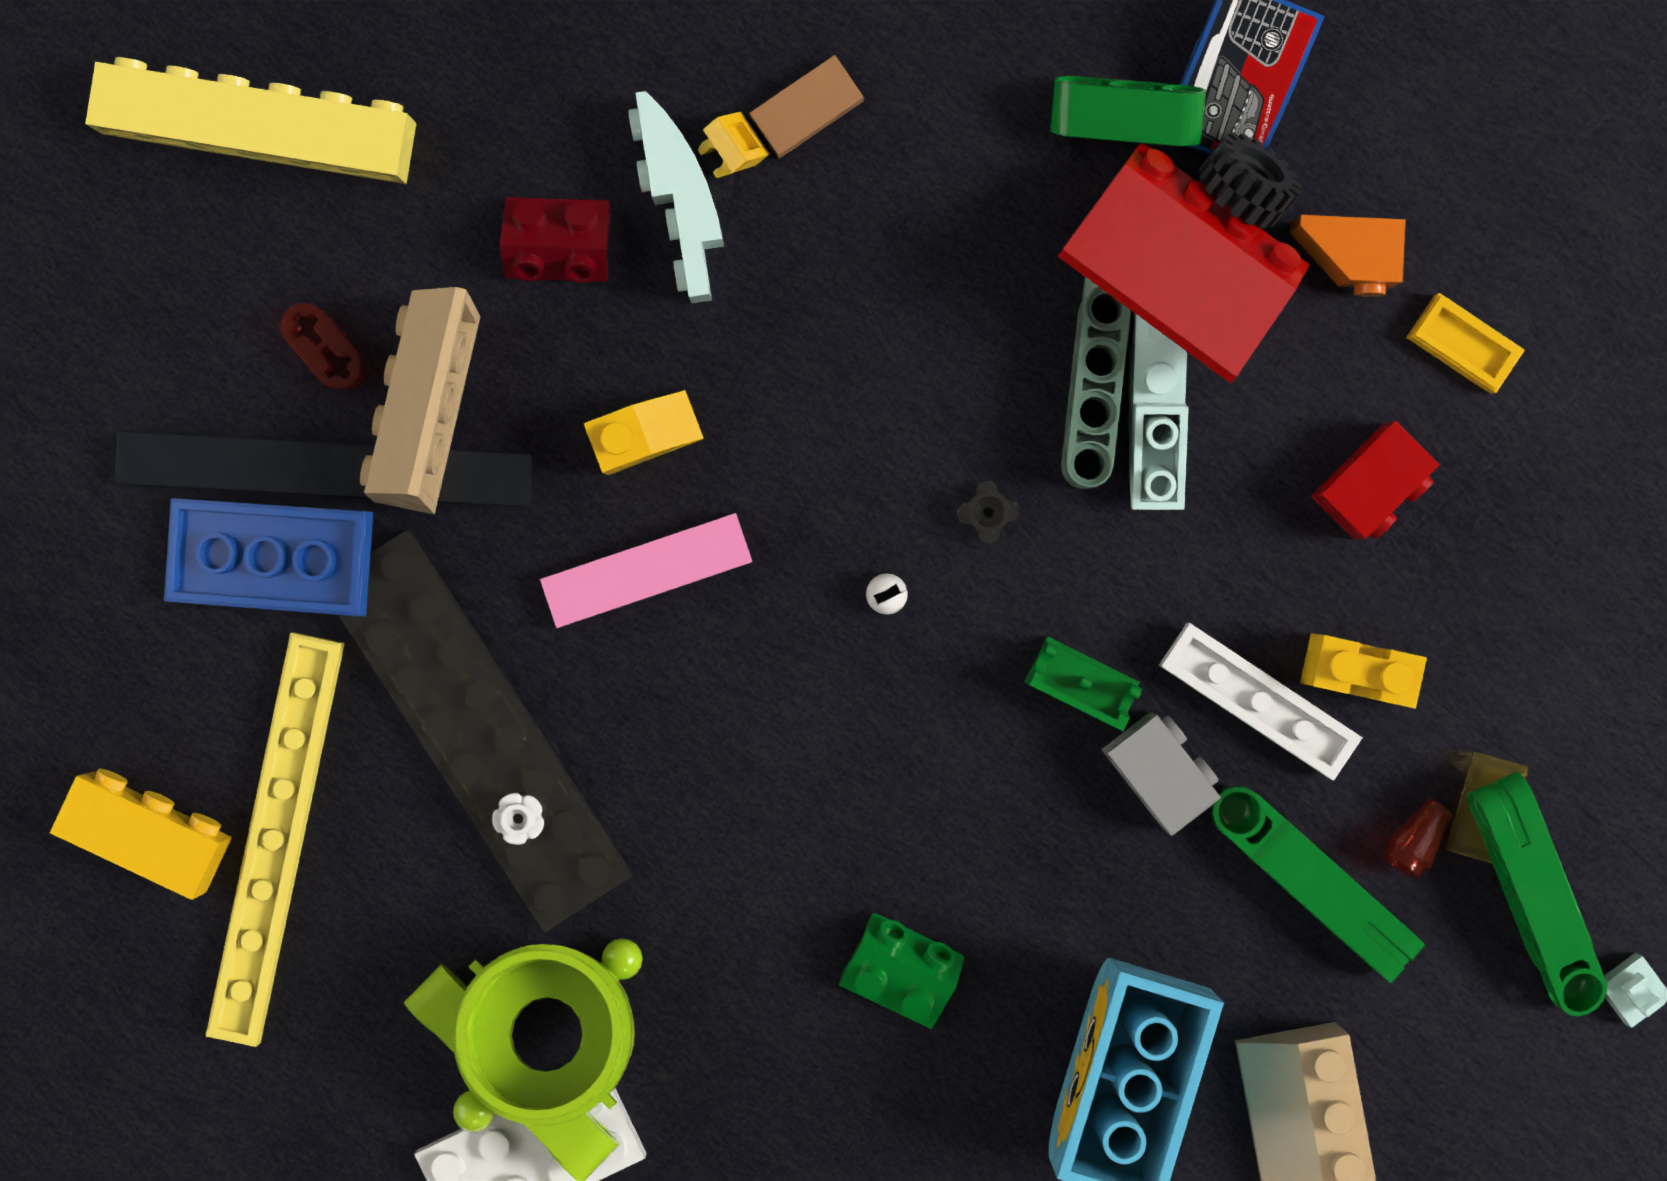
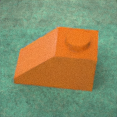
M1300 215L1290 223V234L1338 287H1354L1355 296H1385L1386 289H1390L1403 282L1406 219Z

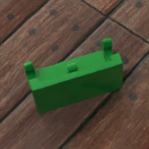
M1046 637L1025 680V683L1121 731H1124L1130 719L1128 711L1134 699L1137 700L1140 697L1142 688L1138 687L1139 681L1050 637Z

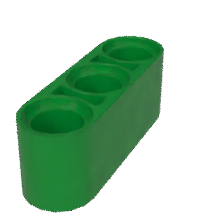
M1083 76L1056 77L1054 79L1050 131L1057 135L1172 146L1201 144L1206 89L1190 85Z

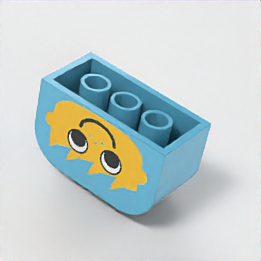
M1112 958L1105 960L1090 994L1052 1123L1049 1140V1159L1057 1179L1063 1181H1170L1224 1002L1212 989Z

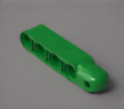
M1513 772L1468 792L1467 801L1525 948L1541 974L1549 997L1555 1006L1570 1016L1587 1015L1597 1009L1604 1001L1607 993V982L1535 796L1524 777L1519 772Z
M1238 785L1224 787L1220 790L1218 794L1221 798L1211 805L1210 808L1212 822L1217 829L1371 968L1392 984L1405 969L1404 966L1410 960L1412 961L1426 945L1257 793Z

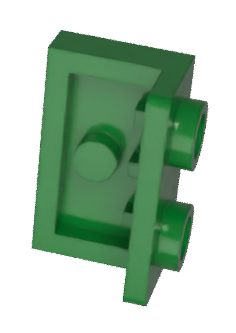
M873 913L867 922L860 943L842 974L839 986L932 1029L957 987L964 956L941 942H935L906 928L895 920H889Z

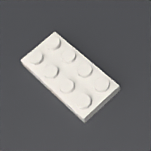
M616 1088L610 1093L617 1101L611 1110L601 1102L590 1113L612 1133L620 1145L585 1181H599L646 1157V1151ZM495 1113L489 1126L482 1131L473 1133L461 1128L419 1148L414 1154L427 1181H577L562 1168L549 1150L524 1124L507 1120Z

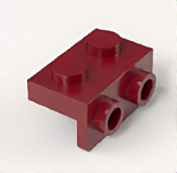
M506 197L500 240L505 277L524 281L563 280L577 283L607 281V247L611 215L609 201Z

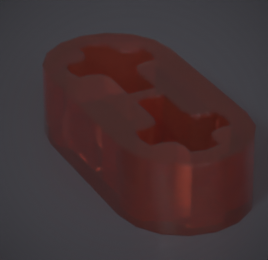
M308 303L296 304L286 311L281 322L282 334L287 343L319 381L327 387L339 391H347L357 387L365 376V360L331 317L321 308ZM301 316L310 320L317 317L318 322L315 323L313 328L323 340L319 345H316L312 339L304 335L297 338L296 334L301 329L297 320ZM329 349L342 359L349 356L352 359L347 365V369L351 373L348 378L344 379L338 375L330 377L329 373L333 370L334 366L325 355Z

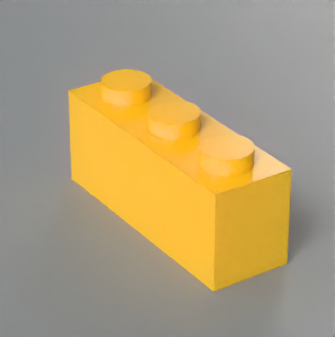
M98 769L96 773L89 772L76 776L52 826L51 834L191 900L207 892L232 839L231 836L219 831L221 827L219 822L198 813H192L191 817L172 809L174 802L161 794L145 791L144 795L131 790L125 787L128 781L124 777L109 770Z

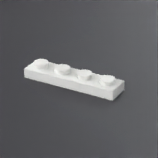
M1186 623L1159 664L1160 667L1333 781L1362 739L1361 736L1191 623Z

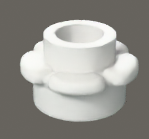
M511 793L499 801L500 807L493 812L492 823L494 829L498 833L503 834V839L506 842L515 845L524 844L528 838L534 839L541 833L544 819L541 816L542 806L536 798L531 795L521 796L519 793ZM515 814L523 816L522 823L518 824L514 821Z

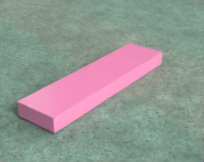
M734 513L542 578L540 581L556 628L752 563L753 561L737 514Z

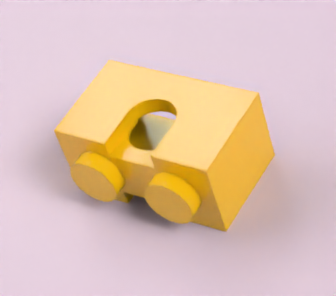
M1311 633L1300 683L1416 709L1427 657Z

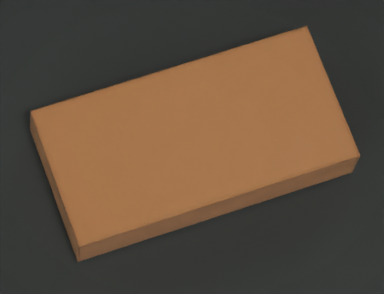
M834 55L749 114L776 156L780 159L864 101V97L838 58Z

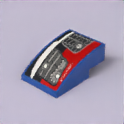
M1215 0L1180 82V85H1190L1206 89L1201 144L1186 147L1210 156L1226 134L1235 132L1238 136L1240 134L1247 135L1251 142L1254 139L1262 142V148L1267 150L1325 16L1286 0Z

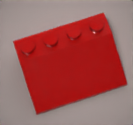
M1140 143L1058 257L1231 384L1297 289L1310 264L1301 259L1293 247L1278 242L1259 228L1256 222L1252 226L1245 223L1242 215L1236 218L1230 214L1231 209L1227 205L1221 207L1216 202L1218 199L1216 195H1209L1205 190L1206 184L1194 180L1176 167L1165 153L1152 149L1145 143Z

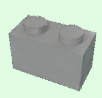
M1149 712L1101 750L1162 829L1173 836L1221 798L1213 788V785L1219 780L1200 756L1192 761L1181 746V744L1187 741L1186 736L1169 716L1161 720L1158 715Z

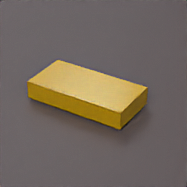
M1441 293L1434 295L1406 337L1490 394L1497 393L1525 351Z

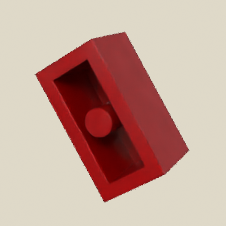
M1396 420L1382 424L1311 497L1354 540L1366 539L1369 535L1376 539L1396 521L1397 517L1392 512L1406 498L1413 502L1429 489L1434 482L1429 475L1440 464Z

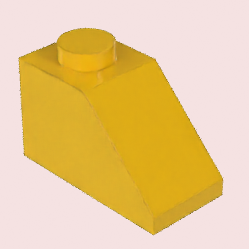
M685 390L637 403L584 423L601 471L606 475H611L704 439Z

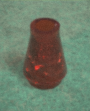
M1426 799L1421 808L1385 841L1387 849L1382 855L1383 858L1397 870L1418 879L1423 871H1430L1446 827L1453 814L1436 801Z

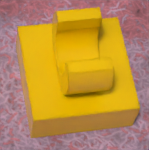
M741 111L717 117L706 126L703 131L709 139L703 141L698 148L701 156L717 150L722 157V165L713 172L716 178L754 167L770 155Z

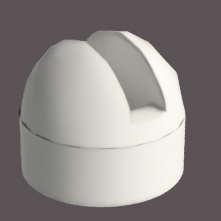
M880 574L874 577L868 584L866 590L868 604L880 614H894L901 610L907 601L908 592L906 585L896 575ZM897 584L901 593L877 604L873 595L884 592Z

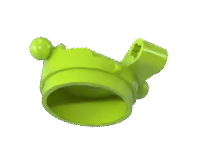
M629 939L613 940L604 949L602 962L600 963L582 952L564 946L539 944L520 947L499 956L485 967L475 960L469 968L476 976L468 987L451 970L441 964L404 1001V1004L426 1028L436 1034L455 1054L459 1072L470 1091L460 1095L455 1102L453 1109L454 1120L460 1128L473 1133L488 1127L493 1120L494 1113L507 1120L524 1124L549 1150L554 1159L566 1172L577 1181H585L620 1145L612 1133L590 1111L601 1102L609 1110L617 1103L610 1093L615 1089L626 1070L632 1054L635 1035L634 1019L628 1001L629 998L619 980L631 978L641 968L643 958L640 948ZM553 998L561 1000L572 1007L580 1019L582 1039L580 1048L572 1061L560 1069L547 1072L533 1069L521 1060L515 1051L512 1033L515 1020L525 1007L536 1000Z

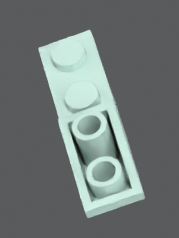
M646 91L637 92L638 108L629 110V119L633 140H643L646 160L637 161L641 191H651L655 205L674 202L675 208L665 209L670 240L680 239L683 257L681 260L673 261L678 292L688 290L691 303L710 301L712 297L704 249L723 247L724 242L707 181L684 136L665 110Z
M1134 312L1132 346H1129L1128 405L1131 508L1143 510H1184L1188 406L1185 404L1187 351Z

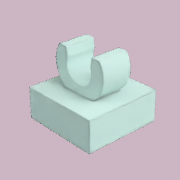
M1634 953L1604 975L1607 982L1606 1000L1623 1023L1631 1028L1656 1012L1667 1002V988L1644 957L1637 953Z

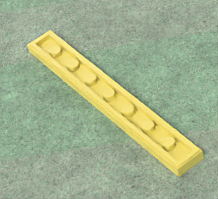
M296 632L290 633L209 1017L207 1037L254 1047L261 1043L345 644L343 642Z

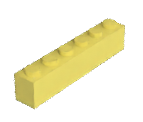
M115 57L114 65L95 62L85 124L101 134L407 184L416 122L407 113L403 112V106L384 100H372L371 107L351 104L352 98L350 96L329 91H321L320 99L301 96V89L281 83H269L268 90L249 87V80L226 74H218L217 82L198 79V72L178 66H166L165 73L146 70V63L123 57Z

